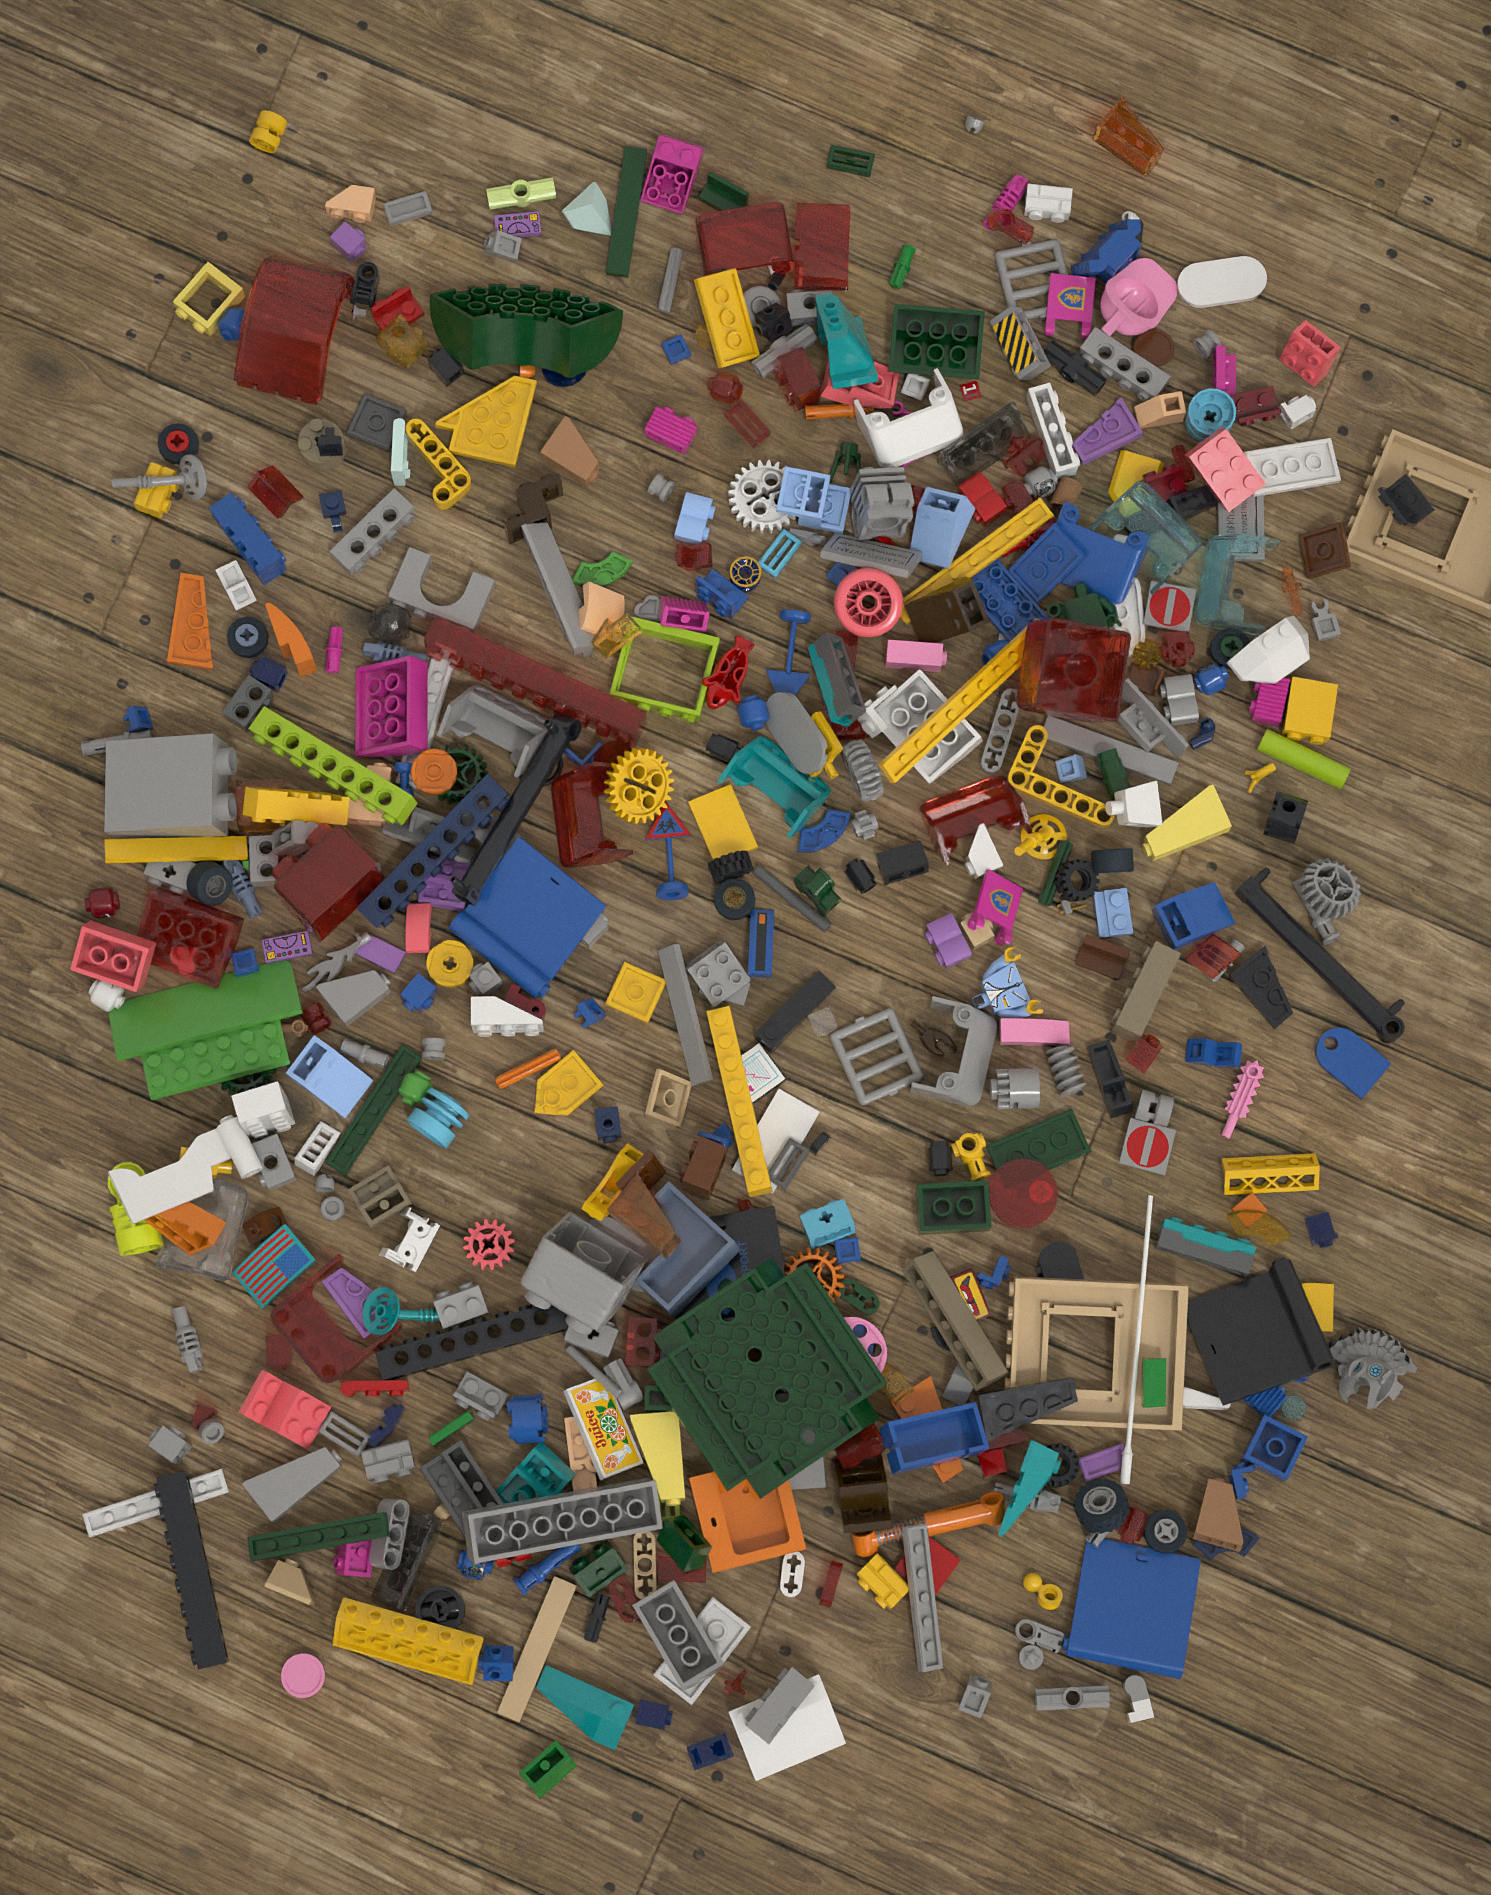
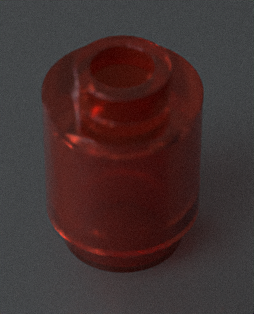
M1130 1507L1129 1516L1126 1517L1127 1520L1121 1524L1117 1532L1121 1535L1120 1540L1132 1545L1135 1541L1140 1542L1148 1522L1146 1519L1148 1514Z

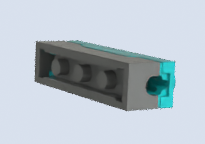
M825 632L814 644L808 647L831 722L848 727L863 715L866 709L843 638Z
M1169 1217V1220L1164 1219L1162 1221L1161 1230L1159 1231L1154 1249L1244 1277L1249 1274L1254 1258L1253 1255L1256 1251V1247L1251 1245V1241L1238 1238L1237 1241L1228 1238L1229 1235L1226 1233L1215 1231L1213 1234L1205 1231V1227L1197 1224H1192V1227L1184 1225L1183 1220L1175 1217Z

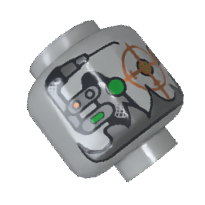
M1041 466L1025 474V484L1022 487L1028 497L1032 496L1037 500L1054 493L1058 481L1052 469Z

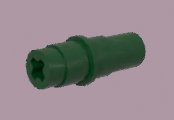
M1116 748L1096 754L1103 777L1102 784H1105L1109 798L1112 801H1115V792L1130 788L1127 779L1129 774L1128 772L1125 773L1121 757L1119 758Z

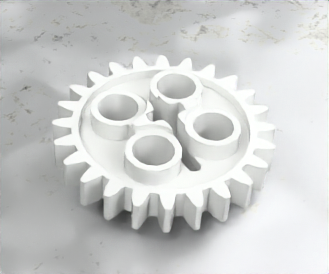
M758 460V467L749 463V470L742 467V476L735 474L737 482L730 483V487L734 489L728 492V496L733 497L729 499V505L734 506L731 509V513H738L736 521L744 519V528L751 524L752 532L756 527H760L761 534H763L765 528H768L771 534L773 527L776 526L781 531L782 523L786 526L790 525L788 518L796 519V516L776 512L777 505L775 500L779 499L780 491L778 490L781 489L785 467L782 470L779 469V462L774 467L771 466L770 460L767 461L766 466H763L761 460ZM768 479H774L776 480L777 484L774 486H769L765 483V481ZM747 488H753L756 490V493L748 495L744 491ZM762 494H765L766 497L769 496V499L766 500L765 497H762ZM760 507L766 512L762 515H757L754 510Z

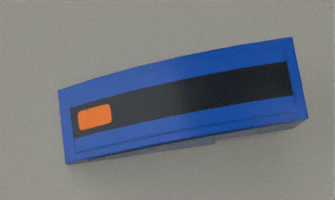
M753 909L751 911L748 955L749 977L771 978L774 910Z

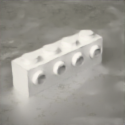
M1050 383L1029 388L1026 400L1050 469L1054 472L1057 480L1062 477L1076 475L1080 461L1077 453L1073 451L1071 434L1066 431V421L1063 412L1059 410L1056 391L1052 390Z

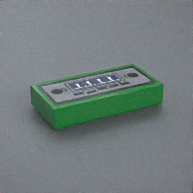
M465 1412L428 1439L436 1447L475 1420L469 1412Z

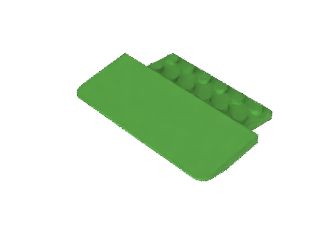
M283 960L258 966V972L236 977L235 972L125 1000L119 1009L114 1008L109 1012L117 1061L138 1056L142 1057L151 1100L289 1065L290 1059L280 1019L303 1013L291 963Z

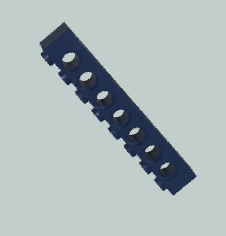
M487 774L356 909L376 928H381L382 926L386 928L394 920L392 915L398 909L400 911L404 910L411 902L409 898L414 893L418 895L427 886L425 881L430 876L435 878L443 870L441 865L447 859L449 861L453 860L460 852L458 848L463 843L468 844L476 836L474 831L479 826L485 827L492 820L490 815L496 809L500 811L509 802L507 798L510 794L491 775ZM483 796H487L490 800V805L487 809H481L478 805L479 799ZM466 813H471L474 818L470 826H465L462 822V817ZM449 830H454L457 833V839L453 843H449L446 840V833ZM437 846L441 851V855L438 859L433 860L429 852L432 847ZM417 863H421L424 866V873L419 877L413 872V868ZM401 880H405L408 884V889L404 893H400L397 890V884ZM386 896L392 902L388 910H384L381 907V900Z

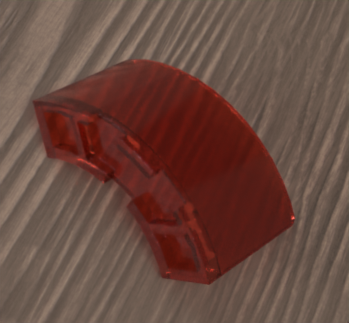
M797 203L795 240H800V245H795L794 289L848 291L849 205Z

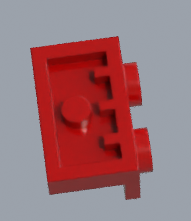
M409 286L404 289L399 288L395 290L392 296L386 300L381 299L377 301L370 309L372 318L386 339L425 315L412 295Z

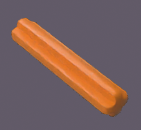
M552 1049L495 1077V1082L499 1089H503L560 1061L561 1056L557 1049Z

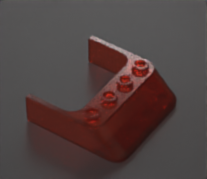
M338 1254L279 1303L270 1315L271 1322L319 1380L327 1384L334 1383L356 1369L379 1350V1347L385 1345L402 1330V1326L398 1322L388 1333L382 1335L364 1351H360L352 1345L314 1300L312 1292L316 1284L344 1262L341 1254Z

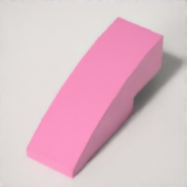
M1001 1018L999 1021L1000 1045H1070L1069 1021Z

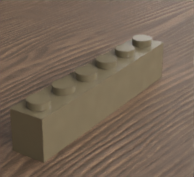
M934 1251L919 1256L906 1265L902 1272L975 1391L977 1392L998 1382L1008 1371Z

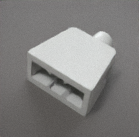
M1157 781L1117 791L1114 794L1115 801H1108L1106 803L1107 814L1117 815L1119 825L1145 828L1162 825Z

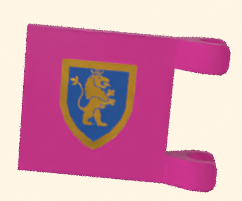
M1050 274L1045 335L1052 336L1055 331V320L1082 322L1080 338H1088L1091 333L1096 278Z
M989 869L986 870L974 913L968 921V928L971 930H976V928L982 929L985 924V918L1001 927L995 942L1000 946H1003L1004 943L1007 945L1011 944L1012 927L1023 888Z

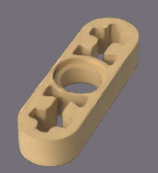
M651 1531L636 1533L633 1540L635 1594L640 1600L645 1597L642 1592L638 1591L639 1588L643 1587V1579L638 1580V1575H653V1580L648 1579V1587L653 1588V1591L649 1592L648 1596L656 1591L655 1537ZM642 1534H647V1538L652 1540L651 1543H647V1551L652 1550V1555L641 1554L637 1556V1551L642 1552V1544L637 1542V1539H640ZM642 1558H648L652 1562L650 1571L642 1572L639 1570L638 1562Z

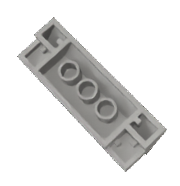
M532 523L521 525L523 536L531 552L532 562L574 656L580 653L583 658L591 656L592 648L600 646L595 634L580 629L579 609L583 604L549 524Z

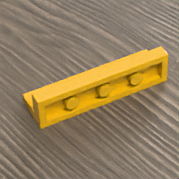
M1316 1153L1222 1158L1224 1195L1319 1190L1320 1165ZM1313 1174V1182L1302 1183L1299 1180L1304 1175ZM1281 1176H1288L1290 1178L1286 1184H1278L1276 1182ZM1257 1177H1264L1267 1180L1262 1185L1252 1183ZM1240 1178L1244 1181L1237 1187H1230V1179Z

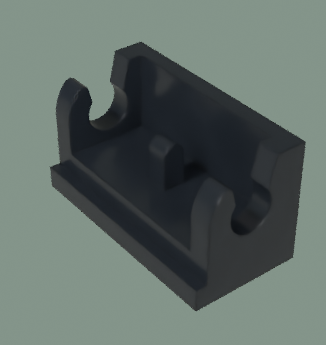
M921 840L876 854L878 868L884 885L929 872V862Z

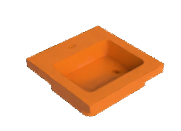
M714 1472L688 1478L702 1535L712 1546L708 1554L712 1573L806 1550L789 1480L760 1499L747 1479L727 1492ZM711 1518L715 1519V1527L712 1526Z

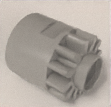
M1038 1068L996 1069L995 1079H990L991 1100H996L997 1110L1039 1108L1040 1082Z

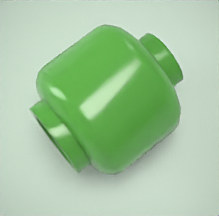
M416 1070L414 1073H407L398 1088L399 1094L403 1096L401 1101L412 1107L415 1104L423 1105L422 1097L428 1099L429 1095L426 1092L429 1087L433 1088L430 1082L431 1078Z

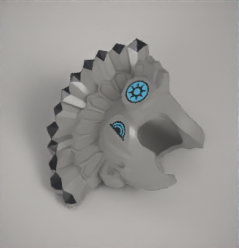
M1358 1327L1356 1331H1350L1349 1337L1341 1335L1339 1341L1332 1340L1329 1342V1348L1334 1359L1341 1363L1338 1367L1341 1377L1339 1392L1346 1403H1348L1349 1395L1356 1394L1358 1388L1364 1385L1370 1387L1367 1404L1368 1410L1377 1408L1388 1395L1392 1400H1395L1403 1388V1385L1397 1381V1375H1404L1406 1372L1416 1373L1417 1367L1407 1355L1405 1348L1392 1335H1387L1384 1331L1362 1330Z

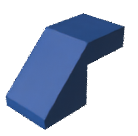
M1207 1038L1188 1039L1185 1062L1220 1068L1240 1067L1242 1044L1238 1042L1218 1043Z

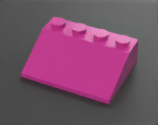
M406 656L356 668L355 757L404 756L428 750V662L413 656Z

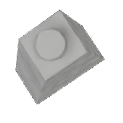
M373 970L321 983L316 986V989L344 1025L348 1027L391 993L388 987L391 983L383 973L378 975Z

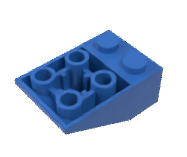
M1215 882L1169 898L1156 904L1152 910L1169 947L1175 951L1235 924Z

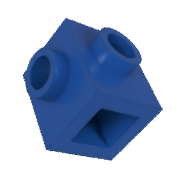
M484 1646V1656H479V1671H483V1681H513L514 1646Z

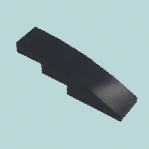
M1207 485L1170 497L1168 501L1149 507L1145 512L1125 518L1122 523L1128 536L1136 531L1152 535L1217 506L1219 503Z

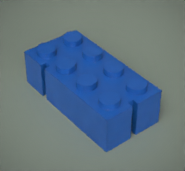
M976 1402L890 1421L879 1428L885 1449L890 1448L887 1458L892 1475L954 1461L959 1458L963 1459L980 1455L989 1449Z

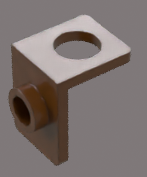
M1134 664L1128 678L1141 692L1155 696L1165 669H1162L1160 674Z
M280 1207L261 1211L242 1224L250 1245H255L265 1237L275 1233L284 1224L287 1227L289 1226ZM271 1214L278 1217L280 1221L279 1226L272 1222Z

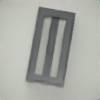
M789 1138L769 1170L770 1181L786 1191L809 1154L810 1149ZM791 1145L795 1146L780 1173L774 1178L773 1174ZM799 1150L803 1151L784 1183L781 1182Z

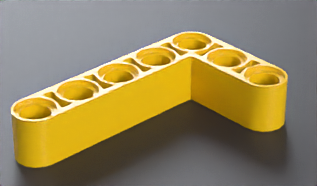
M1040 725L1032 726L1028 730L1009 772L1007 780L1009 787L1014 791L1099 828L1110 826L1115 815H1109L1110 819L1107 822H1101L1097 818L1098 812L1106 811V804L1033 773L1046 744L1048 734L1044 727ZM1033 732H1040L1043 735V740L1036 743L1032 741L1030 735ZM1024 753H1031L1034 761L1029 764L1024 763L1021 760V756ZM1021 774L1025 781L1017 785L1013 783L1012 776ZM1036 783H1042L1046 787V791L1043 794L1034 792L1033 786ZM1062 792L1066 794L1067 801L1065 803H1058L1054 795ZM1078 802L1087 803L1088 811L1084 813L1077 811L1076 804Z

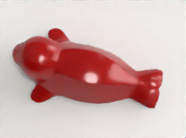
M740 635L735 636L734 647L724 653L718 660L712 675L702 680V685L708 687L705 700L708 708L711 710L724 706L729 700L735 704L741 701L739 688L747 673L748 653L754 648L755 644L745 640Z

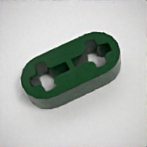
M852 1279L842 1282L846 1287L853 1285V1291L858 1294L857 1298L852 1294H849L847 1297L844 1295L845 1290L838 1288L842 1300L862 1314L872 1315L877 1312L880 1301L875 1294ZM860 1297L867 1301L872 1298L875 1308L864 1309L865 1304L859 1300Z

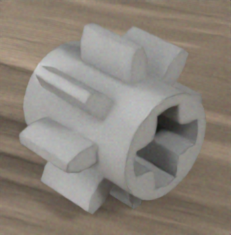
M864 809L855 813V820L851 821L855 835L857 837L863 835L864 840L874 837V830L879 829L873 812L867 814Z

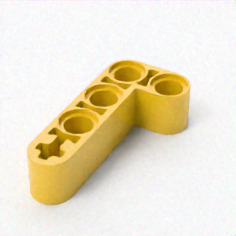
M412 419L406 425L407 439L443 480L433 489V503L438 509L446 510L470 491V475L422 420ZM412 430H420L421 437L416 432L412 434ZM428 445H434L437 447V450L429 453L425 448ZM443 462L452 464L451 468L447 470L442 469L440 465ZM457 479H464L467 482L462 487L455 485ZM440 493H446L449 495V498L441 501L437 496Z

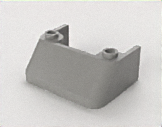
M472 685L448 704L437 736L442 737L450 730L459 737L476 733L512 752L510 760L517 767L514 776L518 778L529 767L549 731L544 725L545 720H547L544 717L484 686Z
M933 996L929 1008L953 1013L954 1023L961 1028L969 1029L958 1074L953 1072L941 1074L937 1080L936 1088L912 1082L909 1093L973 1107L979 1103L982 1096L997 1031V1022L992 1016L968 1004Z

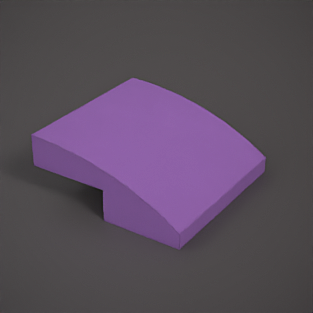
M430 856L433 860H436V859L439 858V857H435V856ZM447 859L441 865L443 870L435 878L430 876L425 881L427 886L419 893L418 904L430 903L431 907L458 912L464 911L466 903L460 901L451 892L454 886L450 879L456 876L461 880L471 863L467 864Z

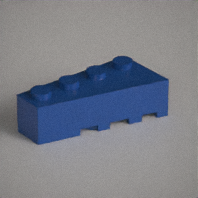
M229 493L209 507L210 513L265 586L286 571L284 562L287 560L281 551L276 550L273 546V541L269 535L261 531L259 528L260 524L254 515H249L245 509L247 507L240 497L235 498L232 493Z

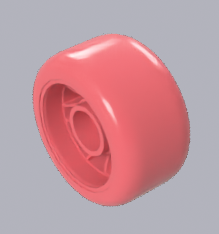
M858 568L851 571L840 581L834 596V610L839 622L846 630L861 637H876L888 632L898 622L903 609V594L898 582L891 574L876 568ZM864 596H873L875 604L872 607L864 606L862 603Z

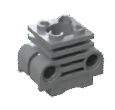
M887 466L876 469L873 467L859 469L850 489V495H853L851 502L854 503L851 512L854 536L858 537L859 540L872 539L878 536L901 538L904 536L907 524L913 518L912 507L914 505L911 485L909 482H905L906 476L903 475L904 467Z

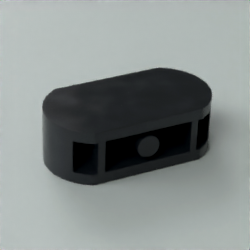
M1054 1242L1047 1245L1039 1254L1037 1265L1034 1266L1037 1277L1084 1279L1076 1249L1065 1242Z

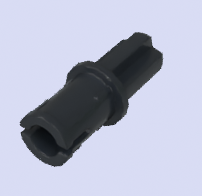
M596 1593L591 1614L588 1613L590 1618L584 1634L586 1641L593 1643L598 1641L603 1621H606L605 1614L611 1597Z

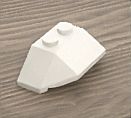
M1295 616L1286 617L1251 641L1230 659L1227 664L1241 681L1276 684L1310 659L1308 632Z

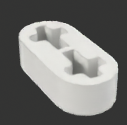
M800 1552L786 1554L782 1563L780 1590L783 1595L789 1598L797 1596L802 1588L805 1561ZM792 1555H796L797 1560L801 1561L800 1565H796L795 1573L790 1572L791 1564L787 1563V1559H791ZM790 1575L794 1576V1584L798 1585V1589H794L792 1593H788V1589L784 1588V1583L789 1582Z

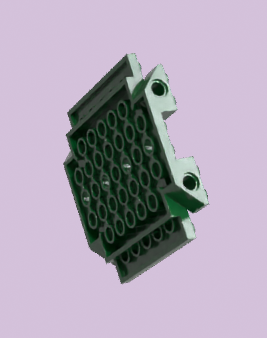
M771 1258L672 1322L653 1337L665 1357L649 1367L647 1372L727 1492L747 1479L761 1499L880 1418L867 1400V1397L885 1386L887 1381L807 1263L791 1274L784 1276L776 1262ZM728 1308L734 1312V1319L732 1321L726 1322L721 1318V1311ZM749 1350H759L761 1352L760 1361H750L748 1358ZM779 1389H784L788 1393V1400L784 1403L778 1402L775 1398V1392ZM805 1430H812L815 1433V1441L813 1443L803 1441L802 1433Z

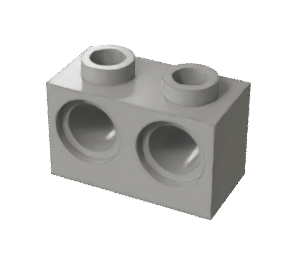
M272 835L249 836L251 884L253 887L281 886V879L285 878L284 864L280 865V856L284 855L274 854L272 851L269 854L261 853L263 846H272ZM265 868L274 869L271 876H262V871Z

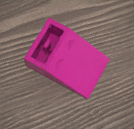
M666 134L659 135L640 201L683 214L706 147Z

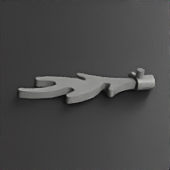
M365 932L363 935L356 933L355 936L358 941L342 950L327 953V956L333 959L324 961L311 968L307 972L308 975L319 972V974L302 990L306 992L312 989L329 972L330 975L327 981H333L343 967L345 956H347L348 962H352L356 951L372 939L369 933Z

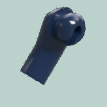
M1204 718L1201 721L1199 735L1189 740L1193 750L1213 740L1215 723L1211 718Z

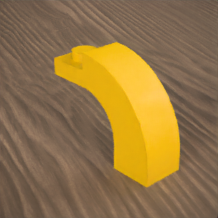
M627 1143L618 1153L609 1171L595 1191L584 1202L581 1209L599 1221H602L605 1217L607 1218L623 1196L616 1183L642 1157L643 1153Z

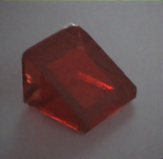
M200 1404L197 1405L191 1424L192 1428L199 1430L200 1425L205 1420L211 1419L218 1410Z

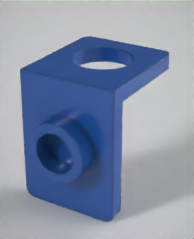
M600 741L583 760L568 748H566L563 754L583 771L589 764L593 766L600 759V752L604 749V743Z

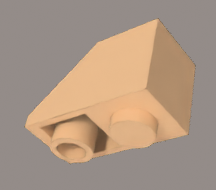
M357 185L349 186L326 202L327 215L337 220L348 218L358 223L372 222L376 200L375 189Z
M1182 391L1158 395L1134 407L1136 421L1141 429L1183 422L1186 415Z

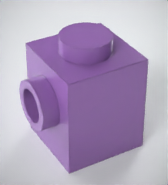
M344 222L330 236L331 245L350 262L355 258L359 259L366 251L365 235L358 228L353 229L347 222Z

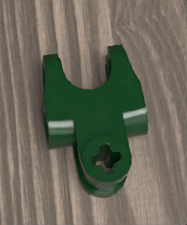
M808 865L794 879L796 889L801 894L804 893L815 904L822 916H826L842 900L834 892L835 882L822 868H818L815 872Z

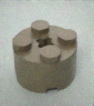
M316 418L306 424L299 433L298 447L302 459L309 468L324 472L325 470L337 468L343 462L346 455V445L343 433L335 423ZM334 427L335 435L341 436L343 456H320L318 437L325 436V428Z

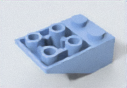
M926 487L917 508L910 550L922 552L920 562L949 569L975 511V507L966 496Z
M315 1035L286 1072L289 1079L344 1118L348 1116L373 1082L370 1077Z

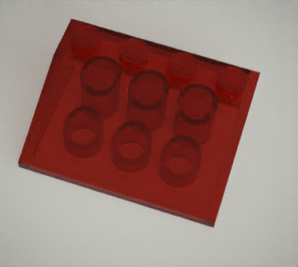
M159 887L148 894L137 936L156 942L151 965L217 989L239 941L245 918L212 906H207L199 901Z

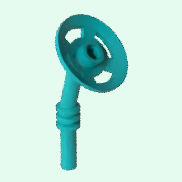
M380 1287L371 1292L365 1301L362 1314L366 1329L375 1335L388 1333L398 1319L419 1320V1322H423V1320L428 1322L430 1320L431 1323L434 1320H440L437 1311H434L433 1308L430 1311L428 1308H425L424 1311L423 1308H420L419 1311L400 1310L398 1296L393 1290L386 1287ZM381 1295H389V1298L378 1299ZM374 1306V1307H376V1308H375V1318H376V1320H374V1321L372 1322V1319H371V1310H372V1307ZM387 1325H389L388 1327H386V1328H384V1329H378L379 1326H387Z

